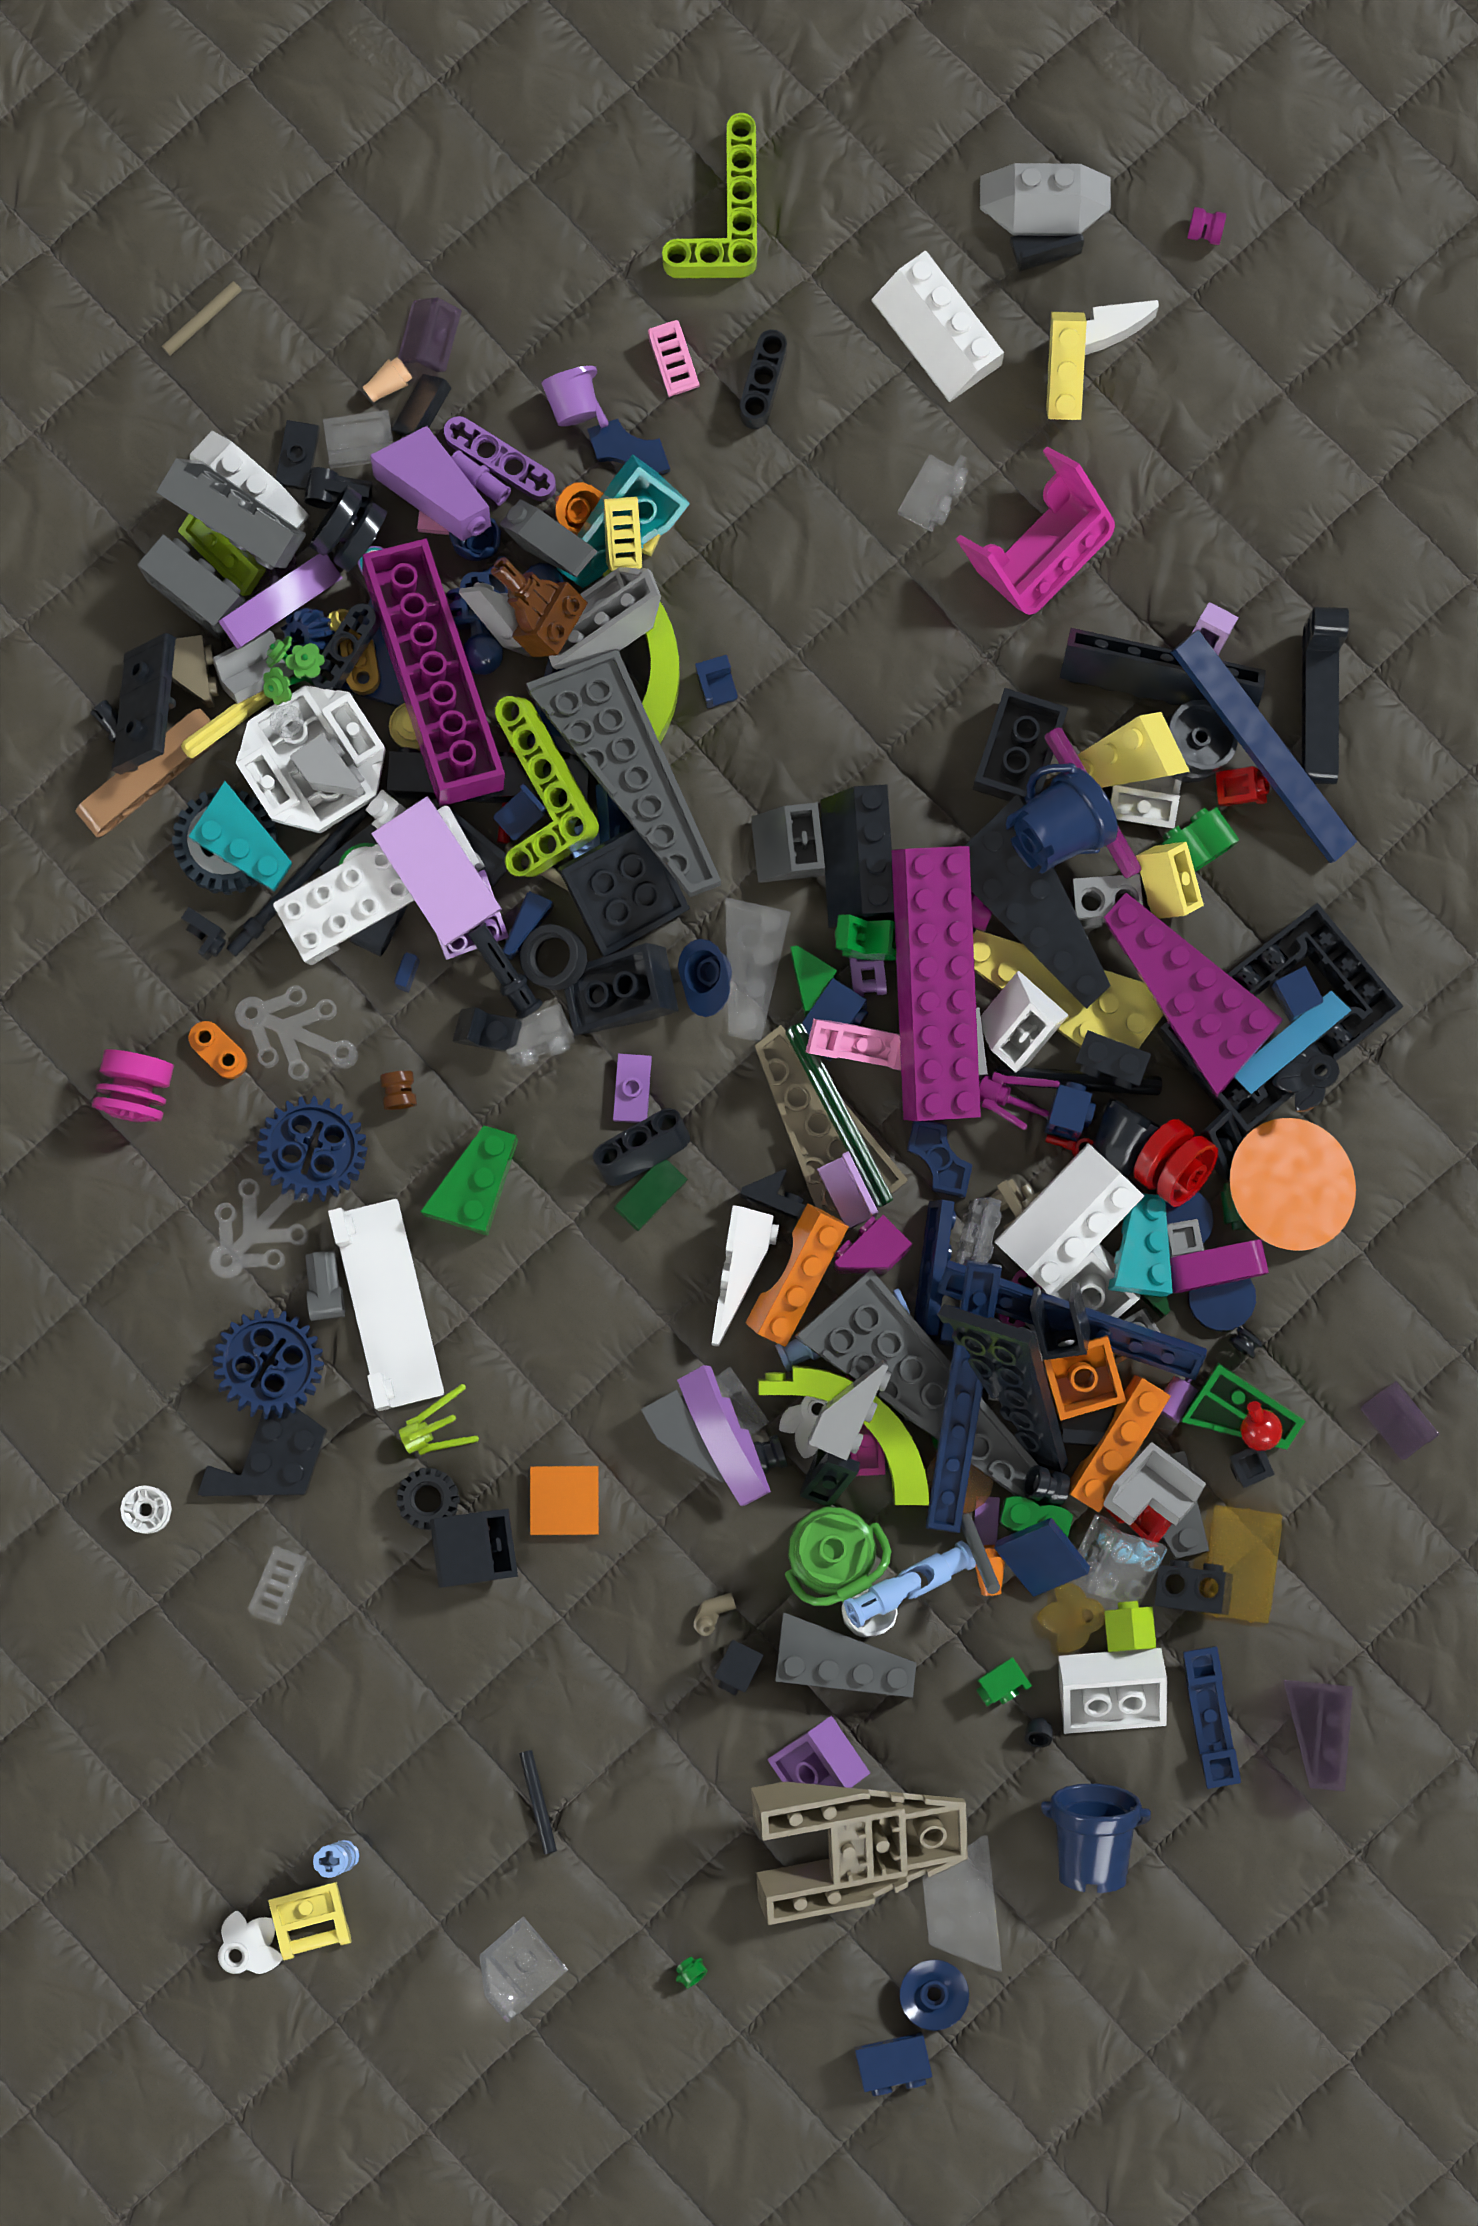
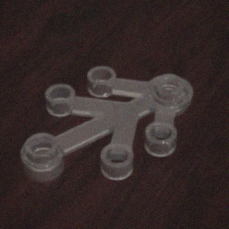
M297 985L291 986L287 989L286 994L265 1002L257 997L243 999L236 1007L235 1017L242 1028L252 1031L259 1050L257 1058L262 1066L271 1068L279 1061L277 1051L270 1046L265 1027L278 1033L289 1062L288 1073L296 1081H303L308 1077L309 1067L302 1060L295 1040L330 1055L332 1062L339 1068H350L356 1063L358 1052L351 1042L340 1040L335 1043L301 1028L322 1019H333L337 1014V1007L332 1000L322 999L317 1003L316 1007L282 1020L271 1014L288 1006L300 1007L304 1005L307 995L302 987ZM294 991L302 993V998L298 1002H293L290 999V995ZM325 1004H330L333 1007L329 1015L321 1014V1007ZM249 1008H256L258 1011L257 1016L253 1019L246 1017V1011ZM340 1048L349 1049L347 1058L340 1059L337 1057V1052ZM267 1051L274 1053V1059L269 1063L264 1062L262 1059L263 1054ZM296 1065H303L305 1068L301 1076L293 1074V1068Z
M246 1178L240 1182L238 1187L239 1193L243 1197V1235L235 1243L233 1242L232 1222L236 1219V1209L229 1203H221L215 1209V1217L219 1221L220 1246L212 1252L210 1266L213 1272L222 1278L235 1277L242 1268L268 1267L272 1270H278L284 1265L285 1256L278 1249H270L265 1254H244L255 1243L291 1242L294 1245H302L308 1239L307 1229L300 1224H294L289 1229H268L293 1202L307 1200L306 1194L301 1193L300 1197L294 1200V1193L290 1189L286 1194H281L257 1219V1196L260 1193V1186L255 1180ZM248 1183L255 1185V1191L251 1195H246L243 1191L244 1186ZM226 1207L230 1208L232 1211L231 1217L225 1220L221 1219L220 1211ZM295 1229H301L304 1232L303 1238L299 1241L292 1239V1232ZM274 1253L279 1254L280 1262L277 1265H270L268 1262L269 1256ZM224 1255L232 1257V1264L228 1267L221 1265V1258Z

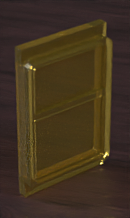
M1214 1505L1209 1542L1210 1551H1208L1207 1563L1223 1565V1572L1234 1574L1229 1615L1200 1612L1201 1614L1214 1615L1217 1618L1228 1617L1248 1620L1251 1623H1269L1282 1531V1514L1255 1511L1250 1508L1241 1509ZM1214 1579L1209 1580L1204 1587V1592L1208 1598L1214 1597L1218 1592V1584Z

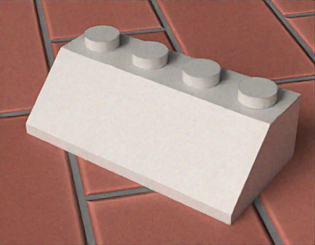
M926 250L901 267L872 298L874 305L948 402H951L1002 365L1003 350Z
M1087 1144L994 1242L1050 1295L1144 1195L1090 1144Z

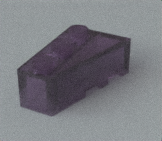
M1283 1680L1309 1787L1345 1792L1354 1687Z

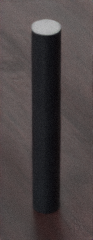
M533 1751L521 1752L519 1756L543 1853L556 1852L557 1848Z

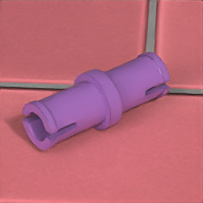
M461 450L456 451L451 456L476 490H480L499 506L506 501L511 493V488L491 475L488 467L485 465L479 466L463 454Z

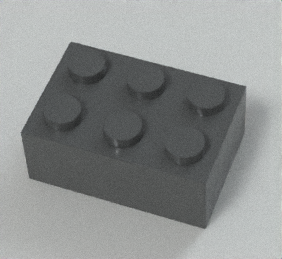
M163 534L137 564L151 586L223 643L228 635L218 621L244 604L245 599L239 594L241 590L227 578L222 582L214 574L216 570L204 559L200 558L196 561L189 553L190 549L178 538L175 537L171 541Z

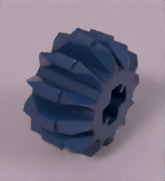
M308 608L299 609L294 614L286 616L287 624L280 628L284 632L285 638L289 635L292 637V645L286 651L288 655L293 654L292 649L294 646L300 645L304 647L309 643L317 645L319 654H322L332 635L336 632L329 628L331 619L324 617L323 611Z

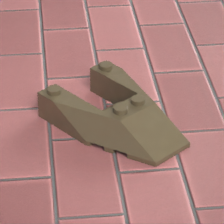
M780 1782L751 1788L753 1818L763 1841L828 1829L829 1859L756 1872L758 1901L768 1925L870 1906L875 1903L876 1897L894 1889L895 1893L908 1888V1882L924 1874H927L929 1878L968 1859L966 1802L963 1798L796 1782Z

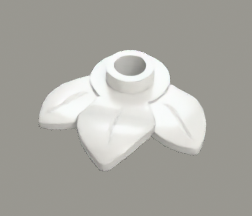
M805 1396L801 1404L791 1406L785 1410L779 1424L780 1431L795 1433L796 1447L803 1458L813 1456L818 1450L817 1447L810 1445L808 1442V1437L818 1415L812 1413V1405L815 1403H822L823 1405L828 1403V1401Z
M235 1911L224 1921L221 1929L224 1943L219 1949L218 1961L225 1971L238 1974L247 1969L251 1972L262 1974L280 1964L283 1959L281 1953L270 1946L275 1935L273 1918L260 1917L247 1923L244 1916L239 1911ZM233 1949H238L242 1953L240 1962H233L231 1960L230 1952Z

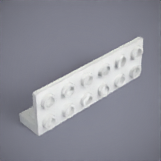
M445 805L438 809V812L476 870L479 871L485 866L481 858L472 849L450 807ZM376 844L276 901L274 908L304 962L313 965L340 950L339 943L415 900L380 846Z
M392 1199L344 1211L342 1208L329 1210L328 1213L335 1242L340 1247L370 1373L367 1377L375 1409L383 1411L444 1395L443 1384L398 1200Z

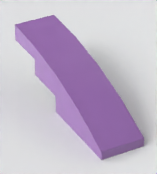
M319 553L218 622L236 648L239 649L341 580L342 576L327 554L323 556Z
M703 1365L678 1379L677 1381L698 1431L718 1470L740 1506H745L770 1493L771 1491L749 1430L740 1428L730 1398L722 1397L711 1366Z

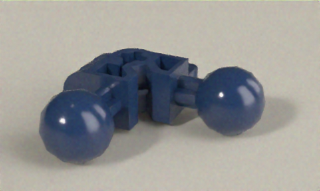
M539 562L531 565L525 572H533L539 579L550 580L555 583L563 582L561 573L556 567L548 563ZM494 565L487 571L468 573L463 577L460 588L474 587L475 583H485L493 586L494 591L497 593H508V589L491 574V569L495 567ZM460 588L449 590L446 592V597L454 600V602L449 604L452 615L456 616L453 618L456 628L471 630V637L463 646L470 670L480 675L495 672L503 660L504 651L502 645L495 637L491 636L489 629L459 594Z

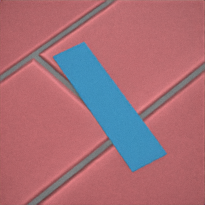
M1330 991L1323 997L1324 1001L1321 1005L1302 1014L1254 1054L1237 1073L1235 1078L1252 1094L1347 1015L1351 1009Z

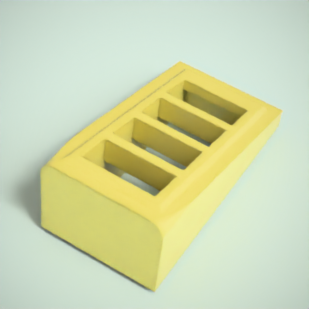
M638 498L604 499L606 563L609 570L614 571L618 567L642 568ZM630 510V515L613 517L612 511ZM631 524L629 529L614 530L613 525ZM631 538V542L615 544L614 540ZM632 552V554L616 555V553Z

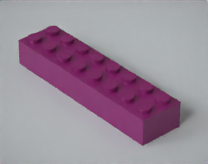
M427 538L363 554L362 573L373 607L380 617V628L439 807L503 790L505 773Z
M969 846L892 850L899 1033L901 1041L903 1120L928 1121L981 1117Z

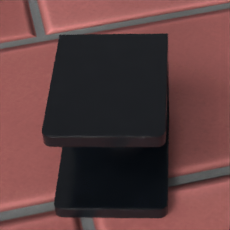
M1078 1281L1072 1283L1069 1307L1075 1329L1051 1332L1040 1287H1034L1030 1312L1043 1360L1087 1354L1091 1330ZM1063 1341H1075L1072 1345L1066 1347L1058 1346Z

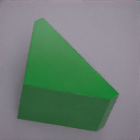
M796 945L790 947V953L806 1017L832 978H836L837 970Z

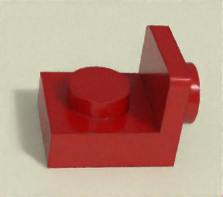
M1250 766L1216 772L1218 805L1230 806L1249 802L1267 803L1266 794L1270 792V783L1257 767Z

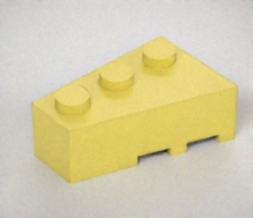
M1161 712L1136 717L1078 754L1087 773L1093 777L1101 788L1190 772Z

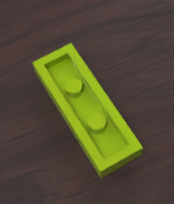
M188 514L178 530L224 578L229 579L241 590L240 594L242 596L252 593L266 569L247 550L243 551L229 542V538L208 528L202 521L191 514Z

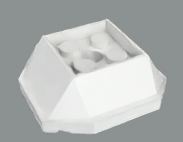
M303 686L292 693L290 701L283 702L280 705L274 704L248 721L236 765L272 821L322 833L370 803L377 796L386 749L350 692ZM321 733L324 734L328 741L334 737L345 752L341 758L347 767L354 764L365 779L360 783L365 793L358 797L313 790L293 764L290 755Z

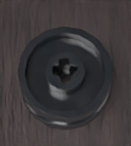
M349 485L343 489L334 501L309 543L310 548L324 556L330 553L337 543L340 542L334 554V563L347 572L352 570L363 554L367 552L387 515L385 509L371 502L356 516L362 504V494Z
M1206 699L1191 700L1181 705L1173 714L1165 719L1190 771L1171 775L1174 779L1185 783L1201 782L1226 765L1236 753L1237 739Z

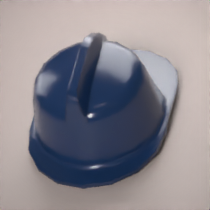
M698 939L691 941L682 950L678 962L679 975L686 1001L696 1015L703 1017L713 1016L722 1010L728 1001L732 977L731 963L721 953L718 946L710 940Z

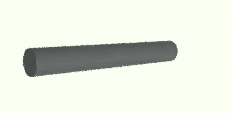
M964 1513L961 1521L962 1531L987 1592L995 1594L1000 1590L999 1582L971 1515Z

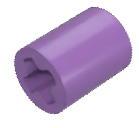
M1173 1376L1164 1390L1171 1397L1161 1414L1176 1423H1179L1198 1393V1390L1190 1385L1191 1379L1185 1378V1380H1182L1179 1377Z

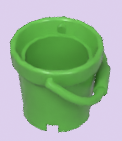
M826 1506L811 1511L796 1524L789 1538L788 1559L792 1569L785 1572V1577L793 1592L803 1602L813 1606H829L840 1601L844 1603V1600L853 1598L869 1589L872 1583L884 1574L890 1564L891 1548L889 1541L878 1523L868 1525L859 1515L846 1508ZM874 1533L881 1544L883 1554L879 1566L871 1573L875 1565L877 1547ZM795 1576L800 1580V1582H801L805 1587H807V1588H809V1589H811V1590L817 1592L818 1594L831 1595V1596H829V1597H814V1596H811V1595L807 1594V1593L800 1587V1585H799L797 1579L795 1578Z

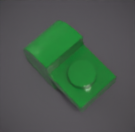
M850 914L838 915L835 940L836 949L843 951L842 956L873 961L896 960L894 921H865Z

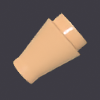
M396 357L392 361L388 359L370 381L363 386V389L375 403L380 398L408 386L407 382L413 377L402 361Z

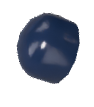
M490 518V527L483 533L471 536L464 541L449 532V538L455 552L463 559L469 561H482L491 558L501 546L502 534L496 521Z

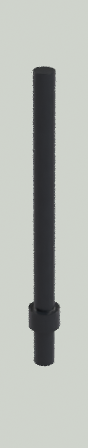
M366 805L349 815L254 918L250 917L242 925L243 930L226 948L232 955L237 957L253 938L257 940L265 931L264 926L277 913L274 903L302 887L369 814L366 811Z

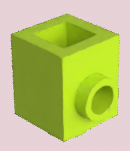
M1138 1601L1118 1602V1609L1104 1611L1108 1652L1156 1648L1153 1607L1139 1608Z

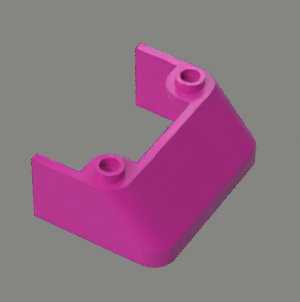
M1046 447L1043 452L1056 472L1046 483L1043 491V499L1049 509L1006 553L995 544L981 547L962 535L956 538L976 571L1014 607L1028 615L1037 613L1111 538L1115 528L1113 517L1081 465L1049 447Z

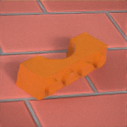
M807 1203L792 1232L793 1248L785 1271L770 1290L760 1293L745 1323L757 1334L786 1347L849 1226L837 1217Z
M1134 1375L1124 1391L1126 1402L1117 1404L1114 1417L1106 1433L1090 1455L1080 1462L1070 1478L1069 1495L1097 1512L1101 1511L1113 1484L1127 1469L1171 1395Z

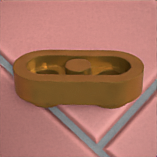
M352 629L349 630V633L353 634L358 639L361 638L360 634L353 631ZM373 639L346 679L350 689L359 695L373 693L380 684V672ZM344 640L340 643L342 657L349 656L352 653L354 646L352 640ZM363 674L370 676L369 681L365 684L358 682L359 677Z

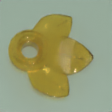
M1065 1583L1055 1588L1058 1601L1045 1606L1040 1611L1037 1619L1046 1629L1059 1633L1057 1640V1650L1059 1652H1072L1085 1646L1090 1633L1099 1630L1105 1622V1609L1099 1601L1087 1598L1081 1587L1072 1583ZM1085 1609L1093 1612L1091 1622H1086L1082 1617Z

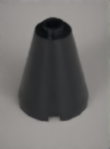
M1110 1098L1106 1104L1093 1148L1127 1178L1134 1171L1137 1158L1144 1145L1161 1126L1139 1112L1136 1113L1129 1109L1127 1105Z

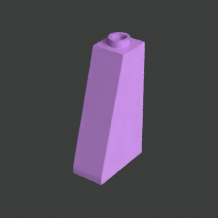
M428 426L370 455L373 476L376 480L460 540L464 541L471 536H477L491 526L489 506Z

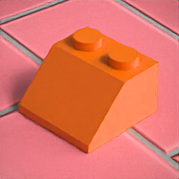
M1108 1336L1090 1340L1086 1355L1043 1360L1054 1409L1060 1421L1126 1402Z

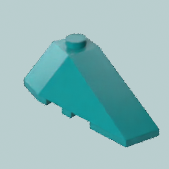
M633 454L613 478L577 534L579 538L592 546L597 553L577 577L556 567L558 571L582 588L602 576L609 569L606 563L604 499L638 498L641 549L643 544L658 534L661 536L670 530L690 504L658 472ZM630 510L612 511L613 517L630 515ZM631 524L613 525L614 530L629 529ZM631 538L614 539L615 544L631 542ZM632 552L616 553V555L630 554Z

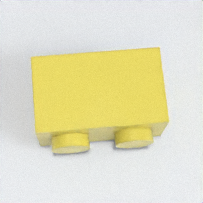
M1187 842L1157 845L1136 855L1142 867L1139 873L1145 888L1147 903L1151 913L1157 918L1185 916L1204 906Z

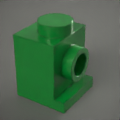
M1010 1657L977 1679L980 1687L976 1691L988 1707L998 1700L1004 1705L1019 1695L1017 1687L1021 1685L1024 1690H1027L1032 1685L1014 1658Z

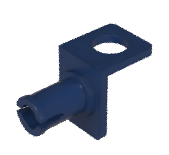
M524 783L520 786L522 790L493 816L494 820L514 841L518 840L548 813L546 808Z

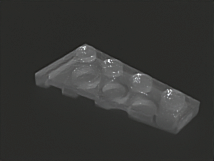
M725 897L727 958L732 967L728 997V1035L760 1042L765 1028L791 912Z

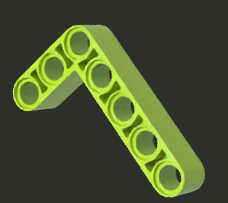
M746 113L734 114L727 122V238L672 239L668 241L662 250L664 271L673 278H744L750 276L756 270V125L754 119ZM745 129L749 134L745 137H737L734 135V131ZM738 160H746L749 162V166L741 169L734 166V163ZM738 191H746L750 196L747 199L740 200L735 198L734 194ZM739 222H746L750 225V228L746 231H738L734 226ZM709 253L718 257L713 263H706L701 258ZM740 253H745L750 256V260L741 263L736 261L734 257ZM674 254H681L685 257V260L681 263H673L669 258Z
M506 696L501 698L495 707L496 718L553 822L511 848L505 857V865L510 874L514 876L535 877L591 842L598 834L599 824L534 705L525 698ZM517 704L519 715L513 720L511 710ZM533 733L535 744L530 749L527 745V738ZM548 761L551 765V772L548 777H545L543 766ZM565 790L567 801L564 806H561L559 795ZM578 819H581L583 830L577 835L574 829L575 823ZM553 836L556 840V848L551 853L548 849V841ZM526 853L529 857V865L524 870L521 865V859Z

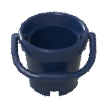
M1073 763L1043 766L1031 774L1026 786V805L1009 815L1006 821L1007 829L1014 826L1017 834L1010 839L1017 854L1031 869L1040 865L1042 868L1039 873H1044L1076 855L1099 853L1101 848L1116 840L1118 833L1117 818L1105 792L1091 775L1081 768H1077ZM1061 772L1052 779L1050 787L1039 795L1035 793V785L1039 778L1046 774Z
M1077 1784L1066 1786L1056 1791L1051 1797L1050 1802L1044 1801L1041 1803L1042 1813L1046 1817L1053 1819L1056 1823L1059 1881L1066 1887L1085 1892L1086 1884L1097 1885V1893H1107L1123 1888L1126 1885L1134 1828L1148 1823L1151 1819V1811L1147 1808H1142L1139 1798L1130 1791L1116 1786Z

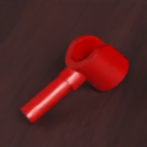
M1047 1134L1045 1141L1071 1150L1074 1156L1080 1152L1079 1146L1081 1143L1090 1144L1091 1146L1094 1144L1088 1138L1072 1141Z

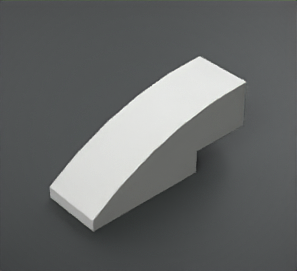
M1158 300L1093 307L1090 320H1087L1085 355L1108 348L1141 330L1156 317L1159 307Z

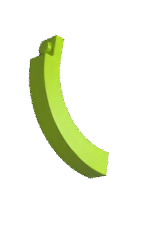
M608 569L603 573V578L613 571ZM660 602L654 626L644 634L650 651L651 670L647 692L642 702L659 743L663 740L674 716L680 685L677 642L672 624L665 608Z
M792 1365V1379H786V1373H765V1379H758V1394L809 1396L829 1402L854 1381L829 1370ZM875 1396L873 1402L877 1403L876 1411L870 1423L864 1421L863 1424L875 1436L885 1454L892 1479L893 1503L895 1505H929L927 1478L919 1451L901 1420L887 1404Z

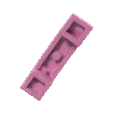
M813 1019L806 1048L807 1053L832 1058H845L901 1070L900 1034L842 1022Z

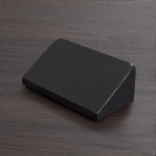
M423 374L391 430L406 437L425 426L429 428L452 389L447 380Z

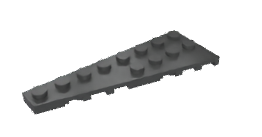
M618 649L526 683V688L531 698L686 894L692 897L721 886L718 872Z
M872 1269L868 1270L799 1331L795 1337L854 1381L882 1359L888 1362L887 1371L891 1372V1376L885 1390H878L876 1396L939 1441L951 1362ZM981 1398L971 1465L1013 1495L1025 1498L1023 1492L1025 1477L1030 1468L1038 1464Z

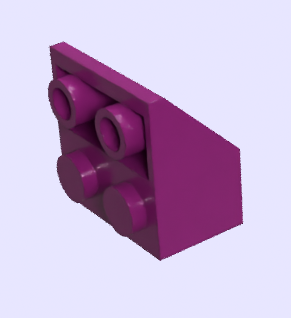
M884 1215L878 1220L872 1216L859 1229L858 1235L860 1238L854 1244L848 1240L835 1253L834 1259L836 1261L833 1269L838 1274H865L871 1269L875 1274H886L910 1251L912 1243Z

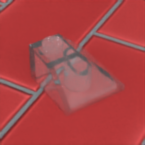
M524 1916L479 1955L484 1995L506 2023L528 2007L568 1970Z

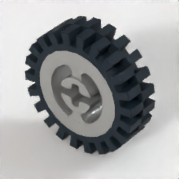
M215 788L212 789V793L206 794V792L198 794L199 799L196 801L191 799L187 803L188 808L185 811H180L178 815L180 819L178 823L175 822L173 828L175 831V836H172V844L175 848L174 854L187 877L200 888L209 889L210 892L216 894L223 892L225 895H232V891L242 893L246 891V887L258 885V881L231 864L226 863V861L215 854L211 857L206 856L203 847L188 837L220 789ZM231 788L277 843L279 838L275 823L261 802L255 797H250L247 792L242 790L241 792H236L234 788Z

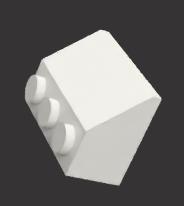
M1161 1648L1058 1656L1064 1734L1166 1726L1167 1675Z

